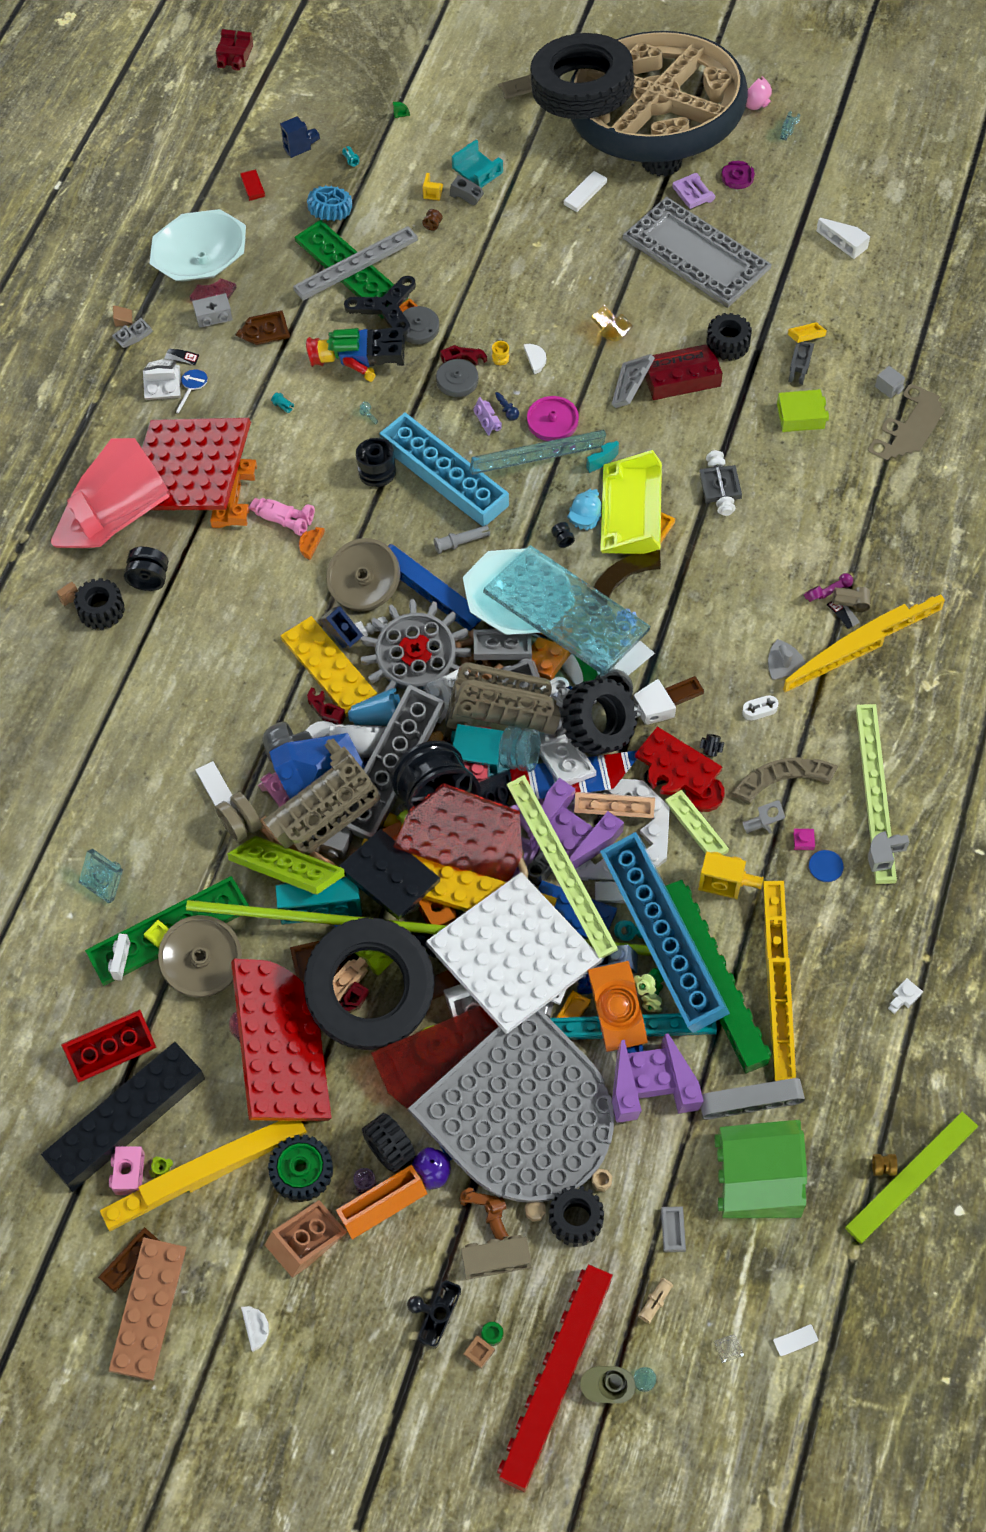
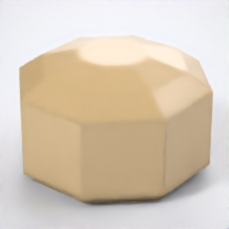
M598 1169L592 1175L591 1185L596 1191L605 1192L612 1185V1175L608 1170Z
M528 1202L525 1205L526 1217L532 1222L541 1221L546 1215L545 1204L543 1202Z

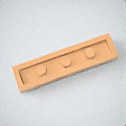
M586 792L575 793L574 813L605 815L609 811L615 816L654 818L655 797Z

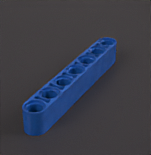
M393 544L388 545L398 559L401 581L430 603L433 601L437 602V608L446 615L453 611L456 614L454 621L468 631H471L482 621L470 613L467 599Z

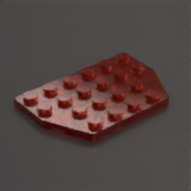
M443 783L434 793L426 796L424 801L408 811L394 842V848L444 866H450L458 871H472L477 873L478 876H488L508 882L511 880L523 855L520 811Z
M478 1006L371 1053V1056L387 1093L408 1110L412 1104L498 1026L481 1006Z

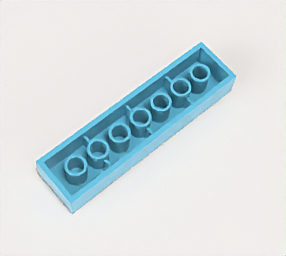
M403 413L379 433L381 439L387 440L392 445L394 457L479 525H488L509 506V493L407 413Z

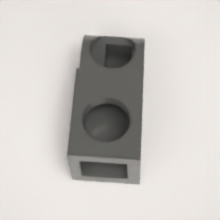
M460 175L455 178L450 186L449 196L453 198L458 196L471 205H476L484 195L481 187Z

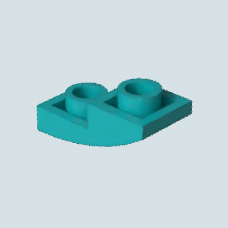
M608 442L601 446L600 453L588 456L586 467L588 472L596 471L602 468L604 464L610 463L618 455L619 442Z

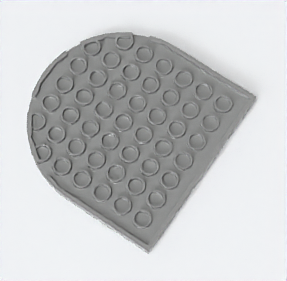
M541 1009L508 1034H505L500 1027L496 1028L407 1110L477 1184L495 1195L519 1202L554 1200L557 1193L561 1194L562 1189L570 1190V1186H575V1189H578L602 1164L612 1141L614 1130L612 1100L600 1072Z

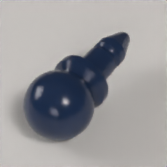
M495 392L497 400L504 407L502 411L505 412L506 418L511 421L517 420L520 414L519 410L513 407L512 403L508 404V401L502 394Z

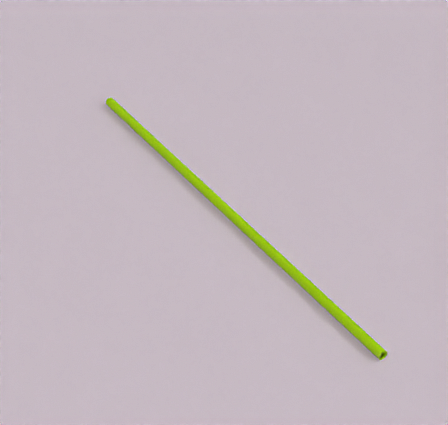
M187 900L186 905L187 911L341 925L353 919L364 918ZM389 920L404 927L411 933L435 935L446 927V925ZM584 939L593 948L589 939ZM615 942L616 946L629 945L638 955L652 956L647 945Z

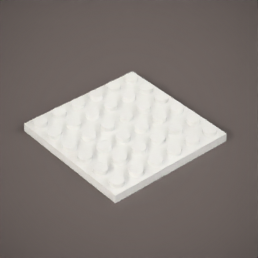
M522 872L426 941L429 949L505 1034H508L586 975L588 969H593L602 962V958L598 957L596 951Z

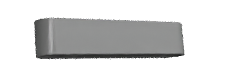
M792 1078L702 1094L704 1102L701 1105L703 1119H715L797 1105L804 1102L805 1097L800 1079Z

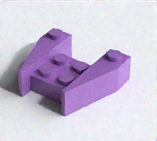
M559 778L547 792L542 808L576 869L600 854L601 850L612 845L622 834L624 822L607 811L595 827L586 823L567 809L575 799V788ZM533 834L530 837L531 850L538 844Z
M665 1034L661 1042L662 1049L628 1053L625 1040H621L617 1050L612 1096L616 1123L638 1119L642 1111L639 1102L640 1098L673 1094L678 1114L698 1111L704 1101L699 1081L669 1034Z

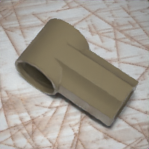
M835 587L832 603L835 605L851 606L858 612L867 611L870 609V590L866 587H857L854 590Z

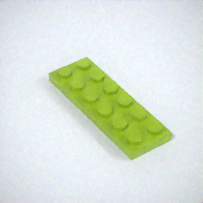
M258 836L252 837L227 853L228 860L313 894L321 893L345 876L343 868L290 848L285 849L282 845Z

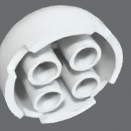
M330 725L329 736L348 733L364 762V758L371 757L386 727Z

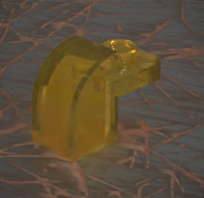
M605 305L591 317L602 330L600 334L610 341L620 340L633 327L622 313L615 317Z

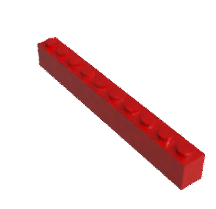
M589 1264L586 1270H581L577 1282L580 1283L578 1290L573 1289L568 1301L572 1303L569 1311L564 1310L560 1323L563 1324L560 1332L556 1331L551 1344L554 1347L552 1352H547L542 1365L545 1366L542 1374L538 1373L533 1385L537 1387L534 1395L529 1394L524 1406L527 1408V1412L524 1417L520 1416L515 1428L519 1430L515 1439L511 1437L506 1451L509 1452L507 1460L502 1459L497 1473L500 1474L499 1481L520 1491H526L606 1297L613 1274Z

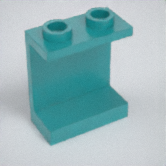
M474 140L452 156V168L461 176L482 188L503 173V160L499 157L494 161L488 159L479 151L478 140Z
M457 724L456 731H452L451 742L460 752L463 762L488 765L490 773H498L504 743V731Z

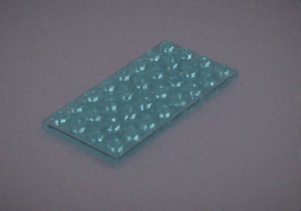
M531 545L486 585L483 590L484 594L604 676L649 632L651 627Z

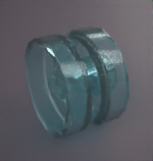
M508 726L504 730L499 746V761L502 768L514 770L518 768V770L532 772L535 769L541 748L538 730L527 728L522 730L520 727Z

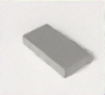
M661 1207L663 1252H686L683 1207Z

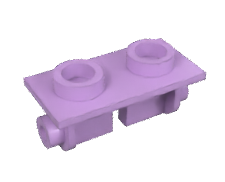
M479 397L473 411L489 436L492 430H501L502 423L497 416H493L495 412L491 404Z

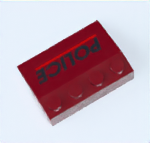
M704 344L652 355L655 359L645 375L652 399L658 400L721 387L723 372L718 359L709 347Z

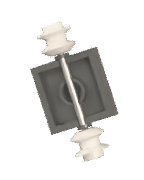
M714 450L706 456L708 468L700 469V480L705 503L716 502V506L719 507L718 513L728 516L736 509L734 500L742 499V491L736 465L724 466L723 452Z

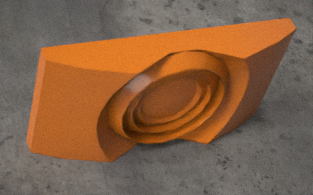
M629 961L588 969L606 1052L618 1050L621 1040H625L627 1048L648 1043Z

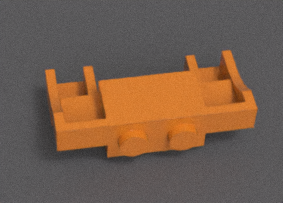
M240 460L227 509L212 510L210 520L212 528H222L230 525L247 526V513L249 514L250 512L249 505L238 504L241 480L255 481L256 460Z

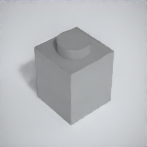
M888 366L877 375L875 387L889 398H892L903 391L905 377L891 366Z

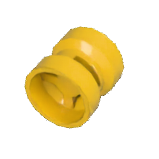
M497 341L492 345V361L494 364L502 366L509 362V345L507 342Z

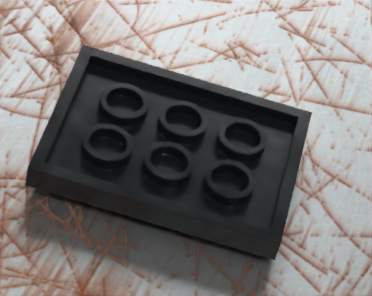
M382 829L378 830L339 865L340 868L344 869V874L350 881L398 921L440 882L438 875Z

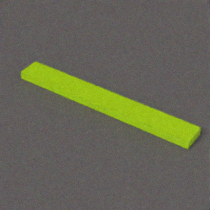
M962 1111L845 1229L862 1244L978 1128V1125Z

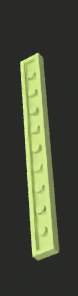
M876 704L856 705V716L870 841L872 842L874 837L881 832L886 831L887 838H890L892 835ZM895 860L891 869L874 872L875 884L896 883Z
M525 775L508 783L509 791L598 957L604 958L618 951L615 942Z

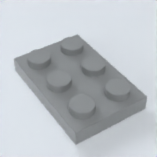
M497 629L473 630L474 660L532 659L531 633L505 635Z

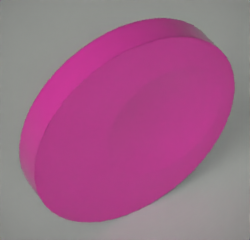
M547 396L538 399L530 406L527 413L529 430L537 438L544 441L556 442L567 439L576 431L579 423V414L575 405L559 396Z

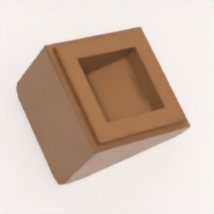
M113 306L115 327L133 325L132 310Z

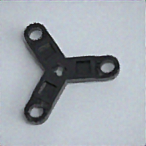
M412 276L401 277L383 297H349L344 301L345 311L349 314L382 315L390 328L402 327L403 325L405 327L403 329L404 335L406 336L411 330L410 323L399 306L415 290V279Z

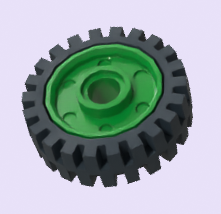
M294 1135V1138L288 1137L285 1142L281 1141L278 1147L273 1149V1154L270 1155L268 1163L270 1180L276 1191L291 1201L298 1200V1202H303L304 1199H307V1201L312 1200L314 1196L317 1198L320 1196V1192H324L327 1189L326 1186L330 1184L331 1177L333 1176L331 1155L327 1147L313 1136L311 1138L308 1135H303V1137ZM298 1165L306 1166L305 1170L301 1172L295 1170Z

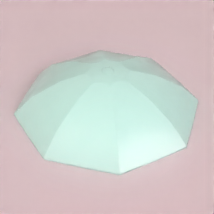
M220 209L181 214L153 236L150 265L175 281L214 278L244 254L246 225Z
M531 548L488 551L463 576L470 613L505 635L550 632L574 606L566 570Z

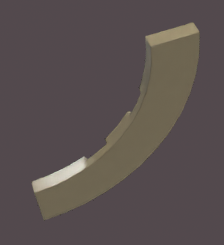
M801 757L776 760L757 768L749 776L747 775L738 784L732 793V797L750 805L763 789L778 781L790 778H809L829 784L838 766L819 759L810 760L801 759Z

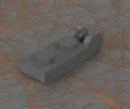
M805 341L796 343L788 382H792L795 376L794 373L799 372L801 373L799 384L803 385L815 343Z

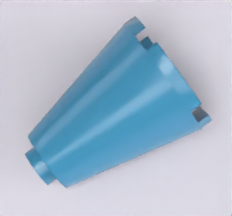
M396 688L389 689L352 705L351 710H348L350 722L353 721L354 725L387 726L400 702L399 694H394Z

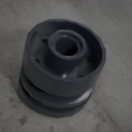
M370 438L358 445L356 449V462L360 480L365 485L371 487H381L393 481L396 476V466L392 445L387 440L381 438Z

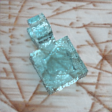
M792 111L788 113L782 126L780 139L787 141L789 134H793L794 124L799 123L800 114L797 117H792Z

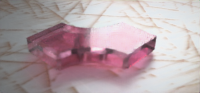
M220 278L211 285L198 284L189 298L190 301L226 293L229 300L237 287L235 283Z

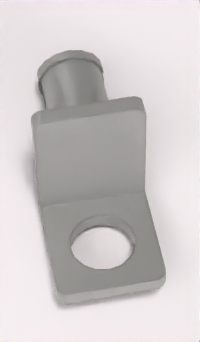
M777 800L758 807L759 816L742 823L747 834L760 828L766 829L769 834L772 833L770 824L785 818L781 802ZM773 807L777 808L779 811L776 817H769L768 810Z

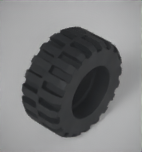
M599 678L581 682L575 685L572 691L567 693V700H564L562 704L564 708L561 711V718H563L562 727L566 730V737L572 740L571 744L574 747H579V751L589 755L611 753L622 749L623 746L629 743V738L633 737L635 733L633 729L637 725V721H635L637 710L634 709V700H631L629 697L631 694L628 690H624L622 684L616 683L613 679ZM595 700L602 705L606 713V727L603 733L596 728L592 719V707Z

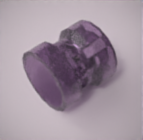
M361 1168L355 1172L353 1181L359 1194L362 1195L376 1186L375 1175L370 1169Z

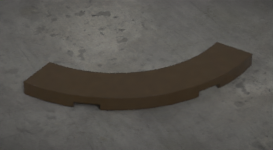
M660 550L645 554H633L609 567L592 588L588 600L587 616H606L607 604L613 590L625 581L628 576L648 570L661 569Z

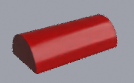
M140 1009L61 1044L78 1083L157 1048Z

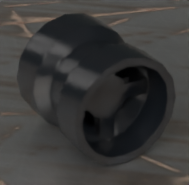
M560 522L552 527L551 532L557 538L556 543L560 548H566L574 543L575 537L570 532V527L566 522Z

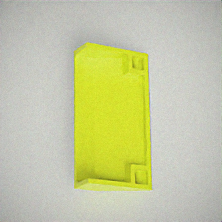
M653 450L603 465L600 549L602 553L645 554L660 550L662 462Z

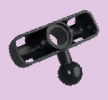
M448 1280L443 1281L432 1306L424 1303L420 1296L409 1298L407 1308L410 1312L416 1314L424 1312L428 1314L419 1333V1341L425 1347L436 1349L439 1346L461 1295V1287L458 1284ZM442 1288L446 1290L443 1298L439 1296ZM438 1311L446 1313V1317L442 1320L436 1319L434 1315ZM424 1329L428 1331L425 1340L421 1337Z

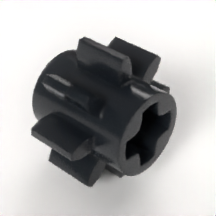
M707 734L706 738L702 737L699 748L703 749V754L716 757L718 752L722 753L724 742L720 741L721 736Z

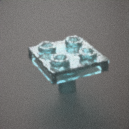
M90 849L86 853L78 883L107 903H111L115 899L123 869H121L119 863L116 864V861L111 862L94 849Z

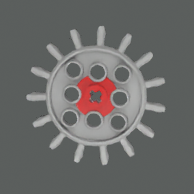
M410 599V613L399 616L396 608L390 605L389 612L393 620L387 625H384L376 618L371 620L372 625L381 631L378 639L362 636L363 645L376 647V654L361 657L362 665L377 663L379 670L371 674L368 680L370 684H373L385 677L390 682L385 691L396 687L406 690L410 684L431 694L427 683L459 669L460 666L454 664L456 657H471V649L455 647V641L467 637L468 631L465 628L451 633L448 626L454 622L456 614L452 611L442 621L434 617L437 612V602L433 601L428 613L424 614L416 613V602L414 599ZM435 628L436 631L434 633H428L427 629ZM410 631H416L417 635L411 637L408 636V633ZM392 634L399 636L396 640L389 639ZM432 645H438L439 649L433 651L430 649V647ZM396 651L402 653L399 657H393L392 654ZM435 662L443 664L440 668L433 667ZM417 665L424 667L421 671H415L414 668ZM397 669L405 670L401 675L395 673Z

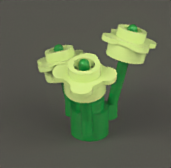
M653 968L648 974H644L641 977L635 976L634 981L638 994L644 995L641 998L643 1000L642 1007L649 1012L660 1013L662 1011L660 1007L662 999L658 994L663 988L661 983L664 979L659 969Z

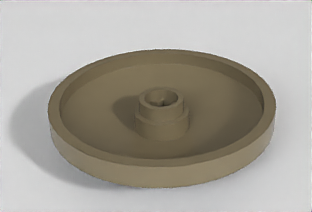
M361 538L350 541L334 554L328 565L326 578L328 589L334 599L349 610L362 612L376 609L387 602L397 589L400 580L398 559L393 551L379 540Z
M204 915L187 917L175 923L164 935L158 954L160 970L166 982L177 992L195 998L210 997L225 990L233 982L232 960L234 958L242 959L241 945L235 932L223 921Z

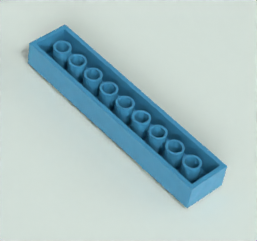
M635 832L601 850L600 852L687 1027L694 1033L730 1014L639 835Z

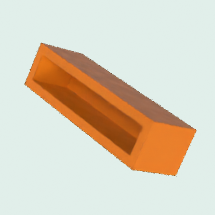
M410 1165L338 1208L336 1212L351 1239H354L427 1195V1191L421 1178L413 1166Z

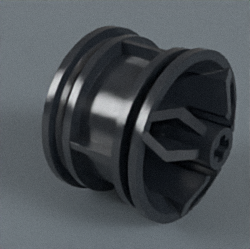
M428 741L414 746L402 755L392 772L391 784L395 794L406 804L412 822L424 831L443 832L455 828L466 821L479 804L481 797L480 784L477 778L465 768L463 758L457 748L448 742Z

